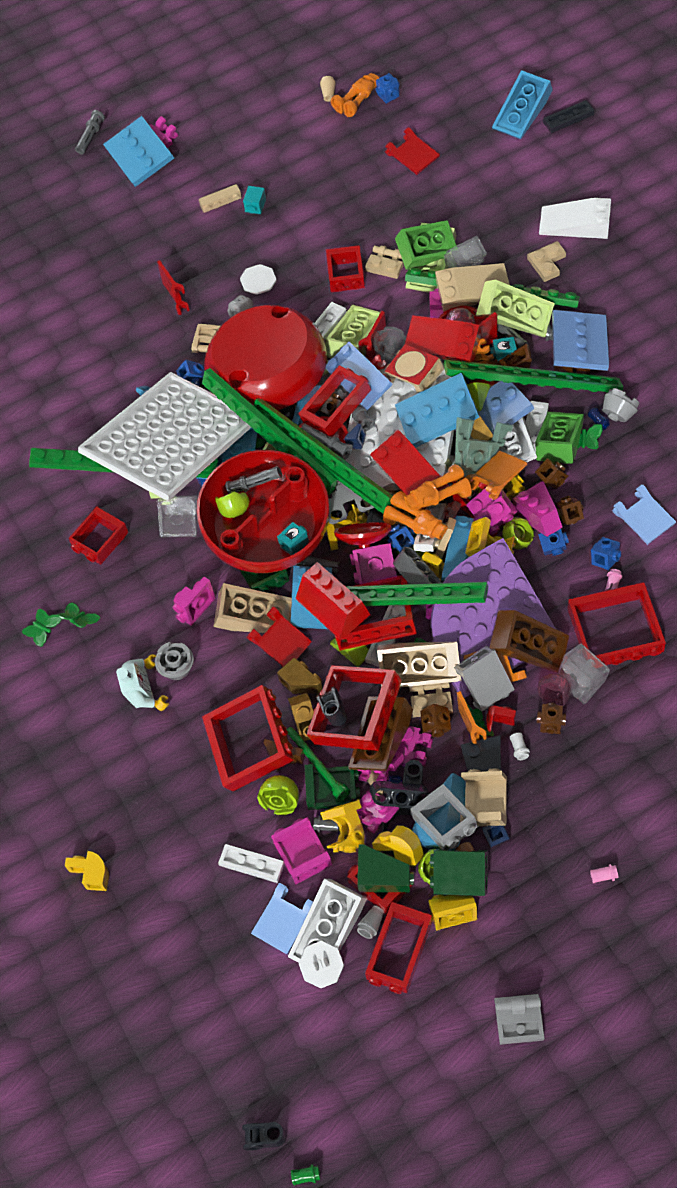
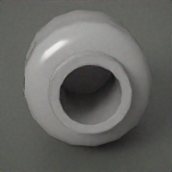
M242 295L232 300L228 305L229 316L232 317L243 310L252 308V300Z

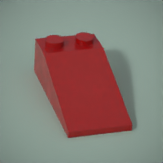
M412 315L405 344L440 359L474 363L482 329L480 325L463 321Z
M399 430L370 454L376 464L406 495H409L410 491L417 489L424 482L433 481L441 477ZM445 484V485H443V486L437 488V490H438V491L443 490V489L449 487V485H448V484Z

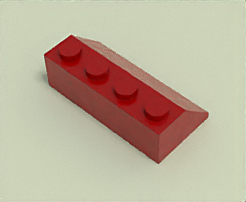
M318 562L302 575L296 600L339 640L345 638L370 616L364 603Z

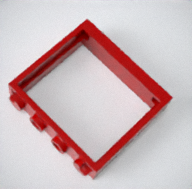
M400 575L355 586L409 585V583ZM405 605L406 616L357 626L342 640L335 636L339 651L417 634L413 605Z
M644 582L568 599V612L587 670L592 668L600 669L609 664L618 665L627 660L635 661L648 655L657 656L664 652L666 642ZM640 600L654 642L591 656L577 614Z
M331 665L320 695L330 691L333 686L339 692L342 681L382 684L365 737L324 733L328 719L318 703L314 709L313 718L308 726L309 729L306 735L315 745L379 751L402 682L401 678L395 670Z
M263 685L202 716L222 785L231 791H235L294 761L291 751L293 747L288 742L286 736L288 731L282 724V713L276 705V696L273 695L272 689H268ZM261 700L278 753L235 774L220 721Z

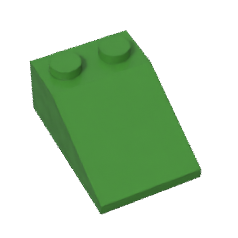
M448 220L401 229L395 238L406 270L427 265L459 252Z
M547 412L535 441L536 460L545 461L548 458L553 462L573 463L577 454L584 414Z

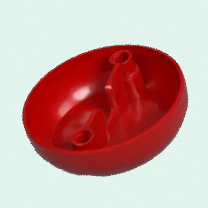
M261 305L235 314L218 328L208 345L204 370L211 368L253 406L255 400L260 398L276 410H280L304 398L318 384L326 368L327 350L318 327L307 316L297 310L284 306Z
M249 451L226 460L208 476L199 492L197 500L198 525L207 546L226 564L253 573L278 572L303 561L320 544L326 532L329 519L328 494L320 476L303 460L281 451ZM276 466L280 467L282 471L281 478L251 487V490L248 492H239V494H247L249 498V506L242 515L234 518H227L221 515L215 498L228 495L226 481H234L240 479V476L243 475L248 477ZM292 522L298 526H303L308 532L309 543L294 555H290L281 549L277 536Z

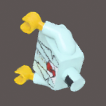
M151 654L145 660H129L121 668L117 669L116 673L121 692L136 708H153L155 706L158 710L163 711L169 705V703H165L168 699L165 695L160 696L158 700H154L147 672L144 668L145 666L147 669H152L155 666L152 660L156 655Z

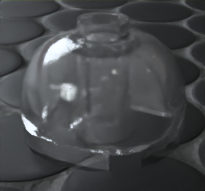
M384 327V330L377 331L373 339L375 356L381 355L382 361L385 360L386 363H391L398 351L405 345L406 336L403 334L404 332L396 327Z

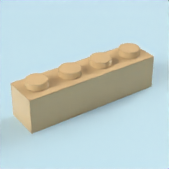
M237 184L200 198V207L204 213L241 199V192Z

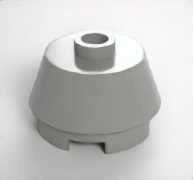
M615 388L613 390L610 389L605 394L602 410L611 420L626 422L638 411L637 407L640 403L635 398L631 400L630 397L625 395V392Z
M168 642L158 649L155 658L157 671L162 676L171 680H180L186 677L193 665L192 651L183 643L171 644Z

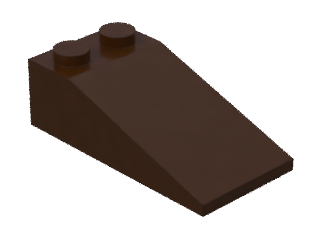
M498 610L489 649H494L505 656L561 673L569 635L516 610ZM512 644H516L517 647L513 648Z
M368 697L357 736L365 737L378 697ZM396 697L379 751L353 749L348 766L349 769L387 771L409 728L413 708L405 697Z

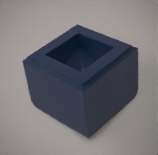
M358 423L344 438L346 444H351L353 449L363 448L366 433L362 425Z
M505 825L485 826L482 828L490 847L511 839Z

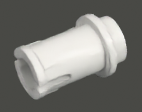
M522 733L511 735L510 740L515 751L514 757L517 760L528 758L530 751L526 748Z

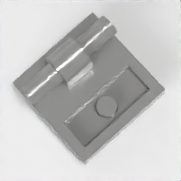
M538 994L494 998L500 1045L544 1040L540 1010L541 1003Z

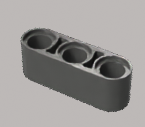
M404 547L393 562L395 568L409 584H441L440 579L410 547Z

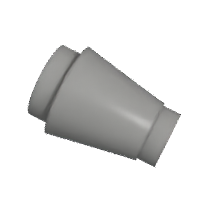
M373 906L358 923L357 931L361 936L372 939L373 936L377 935L384 913L383 909Z

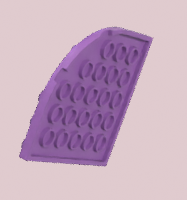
M504 538L461 562L449 573L443 582H487L489 588L486 602L433 604L431 613L432 641H457L459 663L464 661L463 655L479 651L485 646L490 647L498 610H516L556 629ZM508 657L511 669L524 663L523 661ZM462 676L461 681L452 682L456 691H461L464 698L471 694Z

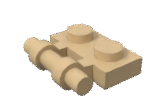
M382 245L380 247L374 246L373 252L378 253V255H370L365 271L398 279L403 268V262L399 261V259H402L399 249L391 250ZM385 255L391 256L392 259L385 258Z
M449 682L409 686L410 692L418 691L417 696H411L413 718L421 717L420 711L432 704L448 707L449 713H453L450 692L442 693V688H450ZM436 689L435 694L424 695V690Z

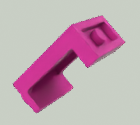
M308 817L294 821L287 828L278 829L271 836L295 885L332 866L331 858L323 848Z

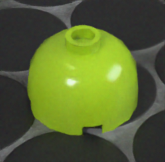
M274 775L262 783L257 799L265 810L270 808L271 810H276L273 814L287 815L294 812V809L297 807L300 793L297 784L293 780L283 775Z

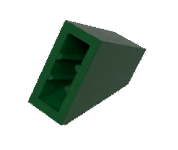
M359 844L357 884L359 892H410V885H414V872H410L409 864L366 845Z

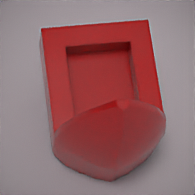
M491 706L488 708L486 722L489 732L492 730L494 721L514 726L516 710L507 706Z

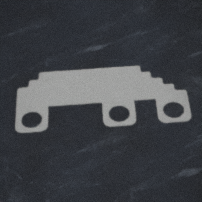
M377 464L360 471L380 487L394 483ZM341 483L336 486L337 491L332 493L333 497L328 499V522L336 524L345 520L347 514L343 504L353 499L360 512H365L374 507L372 505L366 508L362 507L360 502L363 498ZM340 510L342 517L338 520H333L330 517L331 512Z

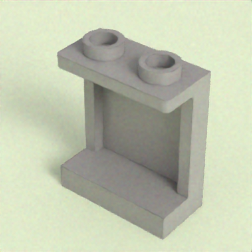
M487 646L454 667L456 673L463 677L474 699V707L481 711L487 710L495 702L506 698L510 692L515 690L496 651L489 649Z

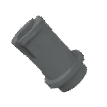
M321 816L314 818V830L318 832L320 830L339 832V826L335 821L330 819L323 820Z

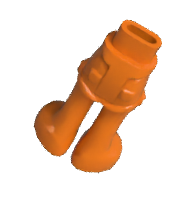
M373 73L364 75L353 83L351 89L343 98L340 95H334L330 100L332 107L340 114L344 112L345 116L353 117L361 102L368 98L376 87V80L379 77Z
M454 464L448 468V472L433 481H426L417 489L410 491L409 495L404 496V501L410 510L415 508L421 509L431 505L436 506L440 501L455 494H459L462 498L470 497L472 490L469 480L467 478L462 479L464 477L462 468ZM457 482L443 490H437V488L447 483Z
M403 491L393 495L390 501L391 504L413 514L416 518L412 519L388 505L383 515L384 523L394 525L396 522H400L413 529L416 534L426 535L431 538L436 537L439 540L443 538L448 526L444 525L442 520L437 519L429 510L417 508L410 510L404 501V496L407 495Z

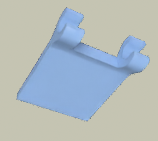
M640 485L636 488L637 492H635L636 497L640 499L637 503L626 510L623 503L619 501L614 505L615 508L612 511L616 516L622 518L648 545L672 527L676 521L652 498L646 487Z
M279 883L272 899L251 934L288 955L313 901L308 899L302 910L283 900L289 889Z

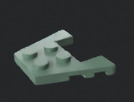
M457 417L455 464L462 468L464 476L475 474L496 455L499 447L504 446L506 442L504 438L508 431H512L513 425L497 422L492 441L470 439L474 420Z

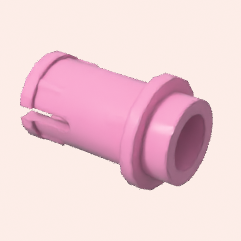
M611 569L607 573L608 581L605 591L618 588L619 581L623 577L620 570Z
M609 864L608 867L590 870L593 883L610 879L615 881V878H618L615 865L611 866Z

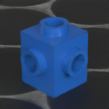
M388 73L376 80L377 95L386 104L399 97L400 84L397 78Z
M185 360L176 370L179 377L197 386L202 384L205 371L203 364Z
M398 523L392 526L387 542L391 543L392 549L396 548V550L401 552L404 547L411 548L415 541L413 536L415 534L411 528L406 527L404 524L399 525ZM402 534V538L398 540L396 537Z
M561 529L547 537L542 533L538 534L545 556L549 554L553 556L564 553L563 550L567 549L566 543H569L566 532L562 533Z
M602 537L591 549L592 565L609 570L621 557L620 542Z

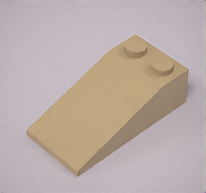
M504 263L454 267L435 272L443 312L458 306L479 304L486 281L498 280L510 285Z
M223 583L218 593L214 627L243 632H251L255 629L258 633H266L275 622L266 615L272 607H275L291 623L292 598Z
M457 641L378 645L379 669L395 670L402 680L400 687L461 681V676L454 669L459 664Z

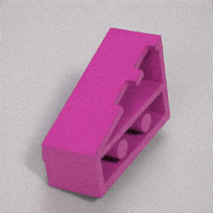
M543 481L512 498L514 507L518 511L516 512L517 516L526 519L533 528L546 537L563 528L557 509Z

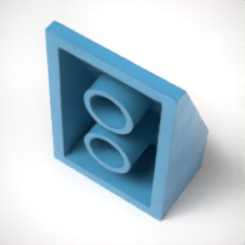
M293 566L291 624L296 628L327 629L296 600L302 575L311 567ZM324 567L332 574V568Z

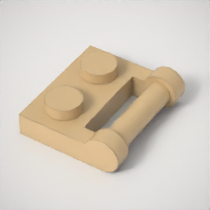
M198 324L192 343V353L206 352L208 345H200V342L210 343L220 326Z

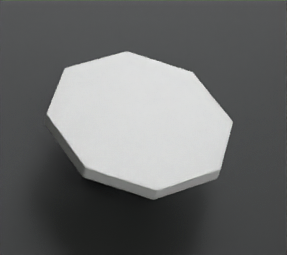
M260 264L247 268L240 278L244 291L256 295L270 291L277 281L272 268Z
M320 941L305 948L299 966L306 982L323 988L338 982L344 962L337 947Z

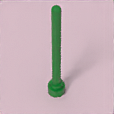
M289 727L287 729L288 735L300 749H303L306 757L330 784L333 796L338 801L346 799L351 792L346 784H342L334 778L295 729Z

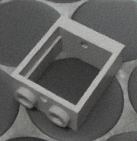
M444 784L410 809L413 819L442 850L455 848L460 840L473 834L477 828L475 817ZM449 802L465 819L442 836L427 818Z

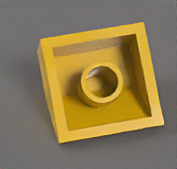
M439 894L428 900L436 931L477 920V906L471 895L444 896Z

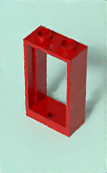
M339 365L298 414L304 424L332 437L371 391L368 384L369 381L365 376H359L350 368H344ZM344 379L356 384V387L327 421L315 415Z
M391 902L365 973L366 979L369 980L370 984L381 987V985L387 986L390 991L397 994L402 992L408 993L433 923L432 915ZM393 918L422 927L403 981L374 971Z

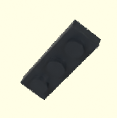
M585 100L543 118V123L553 133L593 116L594 109Z

